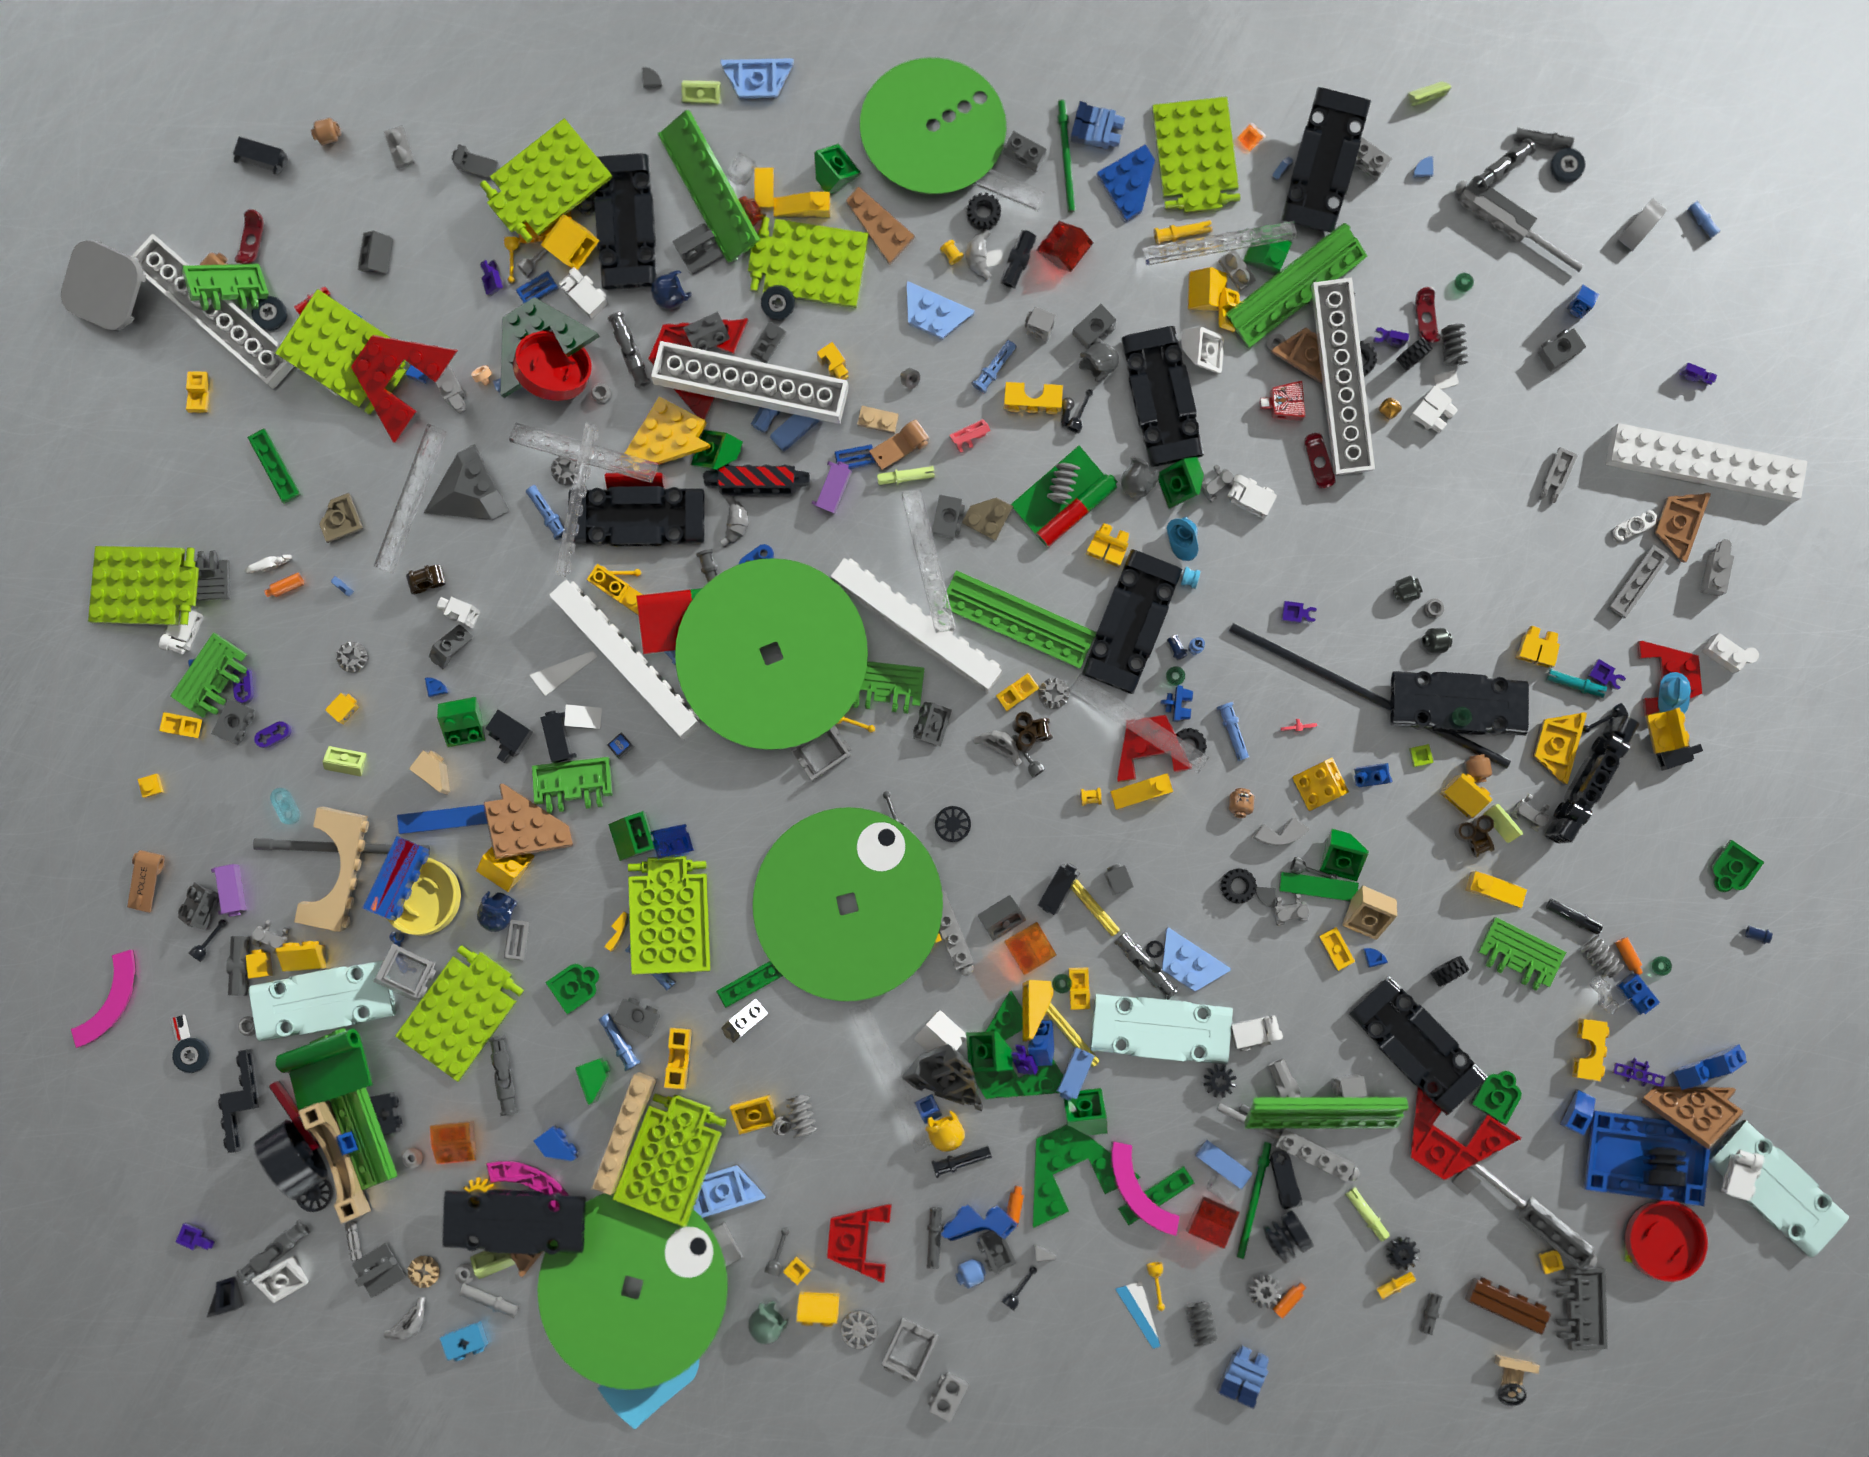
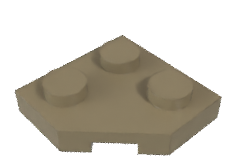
M349 493L330 500L324 518L322 517L319 524L327 543L363 530L362 523Z
M997 497L971 505L962 523L996 541L1013 505Z

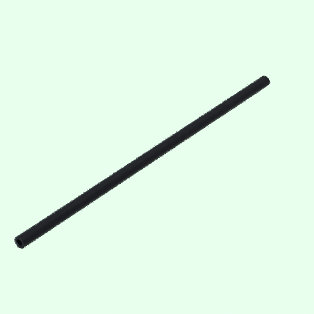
M1235 623L1231 625L1229 632L1390 711V700ZM1417 716L1420 723L1425 722L1422 716ZM1431 731L1477 755L1484 754L1491 762L1507 769L1510 765L1511 760L1459 734Z

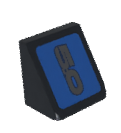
M622 732L607 744L618 759H621L634 747Z

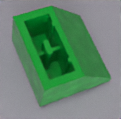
M476 697L438 704L437 719L447 747L485 741L481 710Z
M642 811L608 824L619 861L657 850L646 812Z

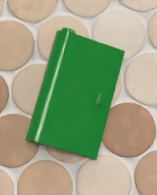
M355 1029L343 1031L282 1053L276 1057V1068L281 1073H289L298 1110L373 1085L362 1041Z

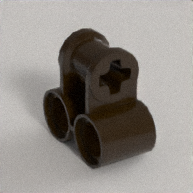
M426 565L423 569L410 570L406 574L411 594L423 593L429 588H438L446 584L441 565Z
M1027 712L1018 713L1012 725L1014 731L1019 733L1016 740L1018 750L1028 752L1035 742H1045L1053 739L1049 729L1050 719L1041 718L1033 720L1032 716ZM1018 720H1024L1027 725H1020ZM1021 738L1028 739L1030 744H1024Z
M1479 816L1474 819L1473 824L1466 822L1456 826L1455 836L1462 841L1468 840L1470 849L1476 858L1481 853L1495 850L1493 841L1488 834L1494 827V821L1490 816ZM1481 819L1487 822L1485 830L1479 826ZM1463 826L1469 829V835L1467 837L1463 836L1461 833V829Z

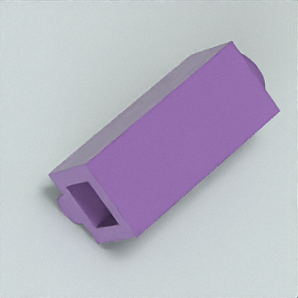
M828 461L827 465L831 466L817 502L813 500L811 504L836 513L852 470L848 469L849 465L838 461V464Z
M230 864L212 868L211 871L216 876L221 907L218 915L228 914L229 917L241 915V911H246L239 865Z

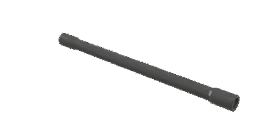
M254 838L253 841L254 850L339 852L334 842L290 841ZM365 844L364 850L361 853L388 854L392 845ZM420 845L422 847L429 849L428 854L430 855V846Z

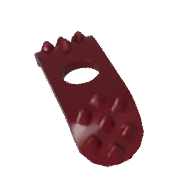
M248 209L244 213L245 225L238 254L235 257V262L250 264L256 259L263 231V218L258 211ZM250 235H254L256 238L252 245H248L246 242L247 237Z
M1424 287L1417 292L1415 299L1420 338L1424 337L1427 342H1438L1441 337L1437 329L1434 304L1435 291L1431 287ZM1423 313L1431 315L1429 323L1422 320Z
M1319 433L1309 434L1305 437L1304 444L1318 488L1331 487L1336 483L1324 439ZM1317 457H1323L1326 460V464L1321 468L1314 464Z

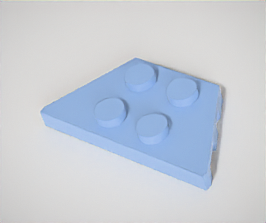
M793 58L721 60V65L739 99L777 98L794 64Z
M907 282L908 324L944 339L952 330L958 328L962 322L974 314V310L911 282Z
M1169 927L1166 929L1162 970L1191 990L1197 991L1231 970L1230 967Z
M738 1165L706 1174L695 1202L694 1210L703 1218L766 1197Z

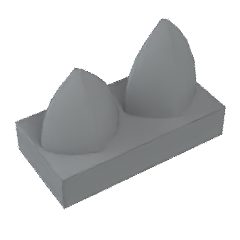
M399 126L384 131L396 168L415 163L404 128Z
M1235 249L1218 260L1239 291L1256 281L1255 276Z

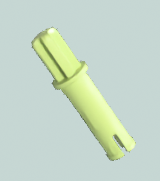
M930 466L901 471L895 469L894 472L878 474L877 480L879 485L897 483L898 485L906 481L935 478L934 473L925 474V472L934 471V468Z
M1356 1187L1350 1189L1345 1195L1366 1221L1367 1227L1372 1229L1381 1242L1386 1240L1390 1234L1379 1221L1380 1217L1374 1214L1356 1190Z

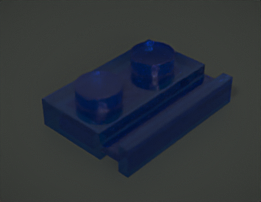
M686 824L650 832L654 838L653 844L658 859L694 851L689 832L685 828L687 827Z

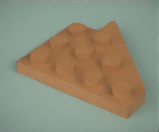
M500 784L499 786L501 800L488 801L483 804L495 859L567 848L573 845L568 825L505 784Z
M1654 1086L1642 1100V1103L1708 1150L1744 1112L1729 1101L1736 1091L1735 1088L1692 1087L1681 1090L1680 1087Z

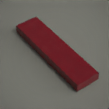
M276 1081L269 1085V1088L311 1150L319 1149L321 1147L319 1142L309 1130H305L299 1114L300 1110H298L297 1105L280 1081Z

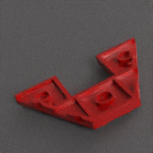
M748 318L722 320L730 339L714 347L734 355L749 321ZM691 323L663 324L648 358L653 366L660 341L692 348L683 328ZM674 389L696 416L706 420L715 397Z
M377 335L370 337L351 368L394 443L397 442L417 412L385 389L403 361H407L434 382H437L458 352L457 349L442 348L435 345H425L423 343L402 341Z
M1430 1082L1427 1085V1090L1430 1093H1435L1437 1086ZM1417 1086L1410 1158L1442 1180L1452 1177L1522 1138L1487 1115L1465 1147L1433 1125L1442 1110Z

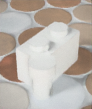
M573 267L558 285L564 289L565 294L593 319L608 304L605 299L607 296L600 288L596 290L592 286L593 282L587 275L583 277Z
M1236 474L1233 479L1234 484L1227 497L1232 498L1231 503L1265 519L1277 495L1274 494L1272 489L1268 487L1262 488L1256 485V481Z
M191 610L189 612L188 625H180V611L178 625H168L164 629L159 641V648L184 654L186 650L190 651L203 615Z
M1720 633L1711 636L1701 651L1731 673L1741 671L1745 664L1756 662L1759 658V653L1755 648L1743 650Z
M1276 1015L1240 1022L1231 1026L1234 1046L1237 1049L1240 1048L1241 1051L1250 1050L1252 1045L1259 1044L1260 1047L1271 1045V1041L1283 1038L1282 1031L1278 1027Z
M1738 1149L1736 1152L1738 1155L1731 1154L1720 1192L1750 1201V1198L1755 1194L1754 1184L1756 1178L1760 1176L1764 1156Z

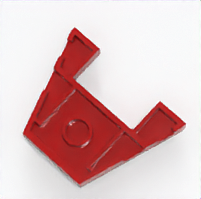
M1645 641L1637 642L1639 659L1659 658L1661 680L1669 673H1681L1690 682V699L1702 694L1699 655ZM1659 697L1643 699L1644 716L1660 711L1658 708Z
M1166 715L1127 722L1117 777L1118 782L1136 780L1134 759L1167 753L1172 755L1174 772L1192 769V765L1186 757V753L1181 747Z
M891 1204L831 1217L827 1258L884 1283L886 1264L866 1262L865 1260L869 1221L890 1223Z

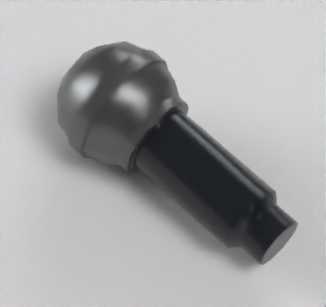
M1066 397L1062 400L1061 426L1063 427L1067 426L1070 411L1075 405L1072 398Z

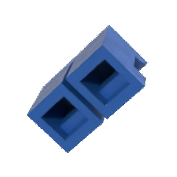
M1629 974L1616 985L1624 997L1630 999L1628 1002L1638 1015L1647 1014L1660 1003L1638 974Z

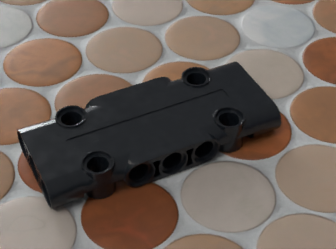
M1317 87L1291 176V184L1281 220L1329 233L1335 230L1360 148V139L1371 100ZM1315 113L1322 114L1323 121L1320 123L1314 122L1313 115ZM1357 122L1360 125V131L1352 132L1350 124ZM1295 188L1302 191V196L1299 199H1295L1291 195V191ZM1330 198H1336L1339 201L1337 208H1331L1328 205Z
M644 153L598 156L597 158L613 177L606 182L609 184L606 189L599 188L596 190V197L594 199L602 289L617 290L652 287L653 282L656 280V257L654 250L656 238L649 156ZM646 181L644 186H637L638 182ZM645 254L651 255L648 260H642V257ZM613 257L610 263L604 262L605 258Z
M1167 326L1123 336L1121 340L1126 357L1127 370L1130 375V389L1140 429H1142L1143 442L1146 446L1150 467L1176 463L1186 458L1202 457L1204 452L1199 434V424L1196 421V406L1186 365L1183 364L1182 350L1179 347L1175 326ZM1173 352L1177 354L1178 358L1172 360L1168 354ZM1137 360L1141 366L1133 367L1131 361ZM1185 426H1192L1194 428V432L1188 433L1185 430ZM1154 433L1157 436V440L1151 441L1147 435Z
M639 486L610 487L605 490L601 488L569 490V545L595 544L602 546L609 544V546L627 547L704 543V489H679L677 487L664 489V487ZM678 493L680 495L679 499L671 501L670 497L672 494ZM597 494L603 495V499L600 502L594 501V497ZM673 531L680 532L677 539L670 538V534ZM596 532L603 533V536L600 540L594 539V534Z
M1130 550L1082 671L1084 676L1124 692L1134 694L1168 612L1169 603L1182 573L1180 567L1140 551ZM1130 575L1133 578V582L1128 584L1124 581L1123 577ZM1166 589L1169 592V597H1161L1159 590ZM1096 646H1103L1105 653L1102 655L1097 654L1095 651ZM1135 659L1139 660L1141 662V668H1133L1131 665V661Z
M1393 671L1391 675L1390 725L1413 727L1417 730L1430 728L1431 731L1470 735L1490 733L1494 736L1499 734L1526 736L1529 727L1528 681L1506 680L1503 677L1493 679L1479 674L1434 672L1430 674L1426 671L1419 673ZM1418 678H1422L1425 681L1424 686L1419 684ZM1494 684H1498L1501 687V691H1497ZM1418 715L1424 718V723L1418 721ZM1494 721L1501 725V729L1494 726Z
M1628 716L1610 719L1602 733L1604 737L1599 736L1594 741L1591 747L1594 753L1584 760L1565 793V803L1561 802L1555 809L1553 816L1557 819L1551 822L1545 837L1559 844L1572 843L1582 825H1585L1592 815L1591 809L1600 800L1616 772L1620 758L1624 757L1631 746L1630 740L1640 725L1639 722ZM1584 776H1586L1587 778L1585 779V781H1584V783H1583V782H1582V779H1583ZM1574 793H1577L1578 801L1573 800Z
M1390 976L1349 1013L1367 1035L1377 1043L1378 1048L1415 1086H1418L1446 1116L1488 1077L1470 1059L1469 1055L1462 1051L1457 1041L1420 1004H1417L1412 996L1407 994ZM1400 998H1406L1409 1001L1407 1008H1402L1399 1005ZM1376 1024L1381 1028L1379 1035L1372 1034V1025ZM1458 1055L1463 1056L1465 1059L1463 1066H1459L1455 1062ZM1433 1082L1437 1086L1435 1093H1430L1427 1090L1428 1083Z
M479 1189L472 1190L471 1192L446 1190L443 1206L442 1245L447 1248H466L469 1251L484 1249L490 1253L540 1254L546 1252L551 1255L558 1252L583 1253L586 1197L563 1196L560 1193L544 1195L541 1191L492 1189L486 1192ZM471 1197L478 1198L480 1203H472ZM550 1201H557L559 1207L551 1206ZM475 1236L478 1239V1243L471 1242L469 1237ZM549 1240H556L558 1245H550Z

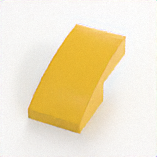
M755 168V207H774V168Z
M1226 287L1223 288L1220 297L1219 327L1234 332L1236 329L1225 314L1240 303L1239 292Z
M188 371L186 410L188 413H207L208 373Z
M1027 673L998 693L996 697L1005 710L1008 711L1040 688L1032 676Z
M163 712L159 731L199 738L202 719Z
M625 911L611 926L617 932L604 946L610 952L614 951L625 933L629 914Z
M1088 967L1068 968L1071 1010L1090 1009Z

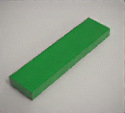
M263 428L248 436L249 442L282 503L285 504L300 496L301 494L266 429Z
M1281 872L1279 891L1351 902L1352 897L1358 891L1359 883Z
M769 961L716 992L724 1007L727 1008L783 975Z
M1182 1166L1145 1190L1144 1193L1159 1207L1193 1185L1194 1181L1185 1167ZM1126 1203L1118 1208L1128 1226L1140 1219Z

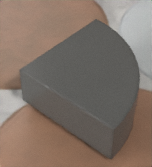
M642 67L643 87H662L659 75L653 69Z
M1257 887L1256 895L1259 900L1266 906L1274 908L1275 888Z

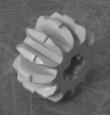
M1260 1274V1281L1255 1277L1252 1279L1256 1283L1255 1286L1252 1284L1248 1285L1250 1289L1254 1290L1248 1292V1296L1253 1297L1251 1300L1253 1304L1258 1302L1259 1308H1262L1265 1303L1266 1308L1269 1309V1302L1277 1305L1274 1298L1281 1299V1295L1276 1292L1281 1291L1282 1288L1276 1286L1278 1280H1272L1271 1275H1267L1265 1279L1263 1274ZM1264 1287H1267L1269 1293H1265V1296H1263L1260 1291L1262 1288L1265 1290Z

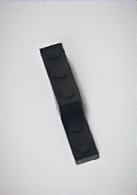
M251 1049L238 1051L236 1056L237 1066L240 1067L241 1071L239 1083L241 1087L243 1086V1090L220 1094L218 1099V1106L222 1110L223 1115L221 1127L225 1130L223 1142L228 1153L241 1151L236 1112L259 1108Z

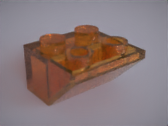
M1038 922L1004 941L1023 975L1057 956Z
M474 1121L430 1125L431 1147L436 1164L477 1160Z

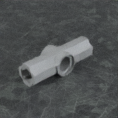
M1281 1059L1268 1065L1275 1080V1087L1279 1097L1301 1098L1298 1084L1292 1078L1285 1060Z

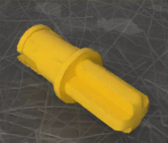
M1409 1272L1395 1280L1391 1278L1390 1282L1376 1289L1383 1300L1396 1292L1400 1293V1289L1414 1283L1416 1279L1413 1273Z

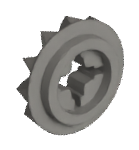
M569 454L559 455L558 458L553 460L551 473L558 483L569 485L579 479L582 467L575 456ZM560 465H570L569 469L572 474L570 472L562 474L563 470Z
M348 642L341 645L337 651L336 660L339 667L343 670L357 672L365 666L368 655L366 649L361 644ZM354 651V655L357 658H359V660L352 659L351 662H349V658L345 656V654H351Z
M1049 678L1041 684L1039 698L1046 707L1060 708L1069 699V687L1065 681L1059 678ZM1055 685H1057V692H1060L1062 695H1056L1054 701H1052V694L1046 691H1052Z

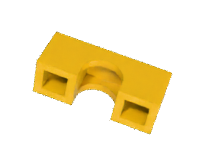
M1005 383L1004 409H1008L1009 412H1019V410H1027L1028 413L1046 411L1047 414L1061 412L1063 385L1044 384L1042 395L1038 398H1030L1025 393V383Z
M1579 1019L1577 1038L1587 1040L1591 1045V1052L1585 1058L1574 1057L1572 1077L1601 1081V1077L1605 1073L1603 1058L1607 1055L1605 1040L1609 1036L1608 1022Z
M670 1028L668 1043L669 1060L666 1068L664 1088H686L692 1029Z

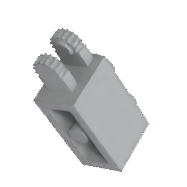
M448 365L435 383L444 400L449 405L451 404L457 412L462 413L466 409L462 398L466 395L450 365Z
M1724 539L1718 542L1714 552L1708 555L1700 592L1714 596H1721L1727 593L1734 556L1730 555V540Z

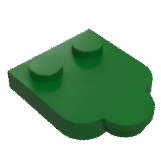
M1729 840L1711 867V871L1715 876V888L1721 892H1728L1732 888L1736 890L1745 889L1762 867L1764 861L1733 840Z
M572 964L545 983L568 1015L595 996V984L599 980V973L593 967L583 968L579 964Z
M1502 1071L1499 1074L1488 1075L1478 1089L1471 1105L1503 1125H1507L1522 1096L1520 1088L1516 1086L1514 1074L1509 1071Z

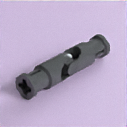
M1524 139L1521 145L1512 148L1498 161L1487 167L1483 174L1477 175L1474 178L1475 187L1479 191H1486L1490 184L1499 181L1505 173L1510 172L1521 164L1528 155L1535 153L1536 146L1534 142L1530 139Z
M613 313L607 319L613 326V334L616 341L622 347L621 353L629 373L633 375L635 388L644 387L651 380L645 373V365L637 346L634 344L630 328L626 326L623 318L624 313ZM635 354V358L633 360L629 361L627 359V356H633Z
M1126 931L1114 942L1115 945H1118L1125 952V956L1141 971L1150 983L1163 992L1167 1000L1180 989L1168 979V975L1152 960L1138 943L1135 944Z
M505 1035L488 1038L492 1049L491 1061L496 1070L494 1080L497 1098L501 1104L502 1112L500 1116L518 1113L514 1105L515 1092L512 1074L508 1070L509 1055L505 1049ZM509 1079L508 1087L505 1089L501 1088L498 1080Z
M301 1220L296 1221V1225L289 1231H284L266 1247L265 1252L254 1256L249 1261L250 1263L242 1270H237L238 1278L246 1285L250 1284V1280L268 1269L272 1261L281 1258L297 1245V1241L300 1238L310 1234L305 1223ZM274 1243L282 1244L283 1252L281 1254L280 1249L273 1245Z

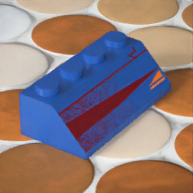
M396 836L363 909L396 921L403 913L405 901L411 896V888L414 882L419 879L422 864H425L428 860L429 849Z

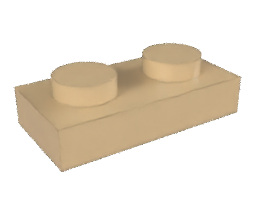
M861 406L857 425L895 434L899 414Z

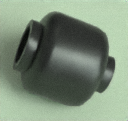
M1413 576L1397 580L1395 583L1396 588L1393 589L1396 599H1401L1404 604L1419 599L1423 592L1418 578Z
M1445 628L1428 629L1422 637V645L1429 653H1444L1452 646L1453 642L1451 633Z

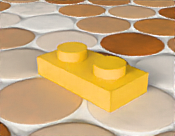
M1337 927L1318 936L1337 971L1355 962Z

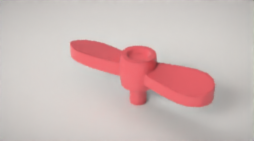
M1296 719L1295 726L1281 727V731L1293 729L1295 731H1302L1303 728L1317 727V723L1303 725L1300 723V719Z

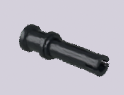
M989 1146L956 1157L949 1155L946 1159L931 1162L936 1178H939L942 1174L948 1172L955 1173L957 1168L992 1158Z

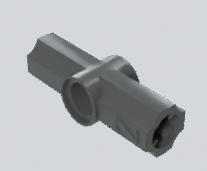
M231 936L230 957H228L226 963V971L229 974L228 995L245 996L247 994L248 972L246 955H248L249 937Z

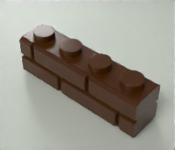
M1481 1277L1480 1280L1473 1279L1465 1300L1540 1335L1543 1334L1551 1315L1550 1312L1546 1311L1547 1306L1535 1302L1533 1305L1527 1302L1529 1298L1518 1293L1516 1296L1509 1294L1510 1289L1501 1285L1496 1288L1491 1285L1492 1281Z

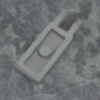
M1561 447L1558 448L1539 497L1544 498L1548 493L1549 487L1552 486L1556 489L1551 496L1550 502L1555 503L1570 475L1578 456L1577 454Z

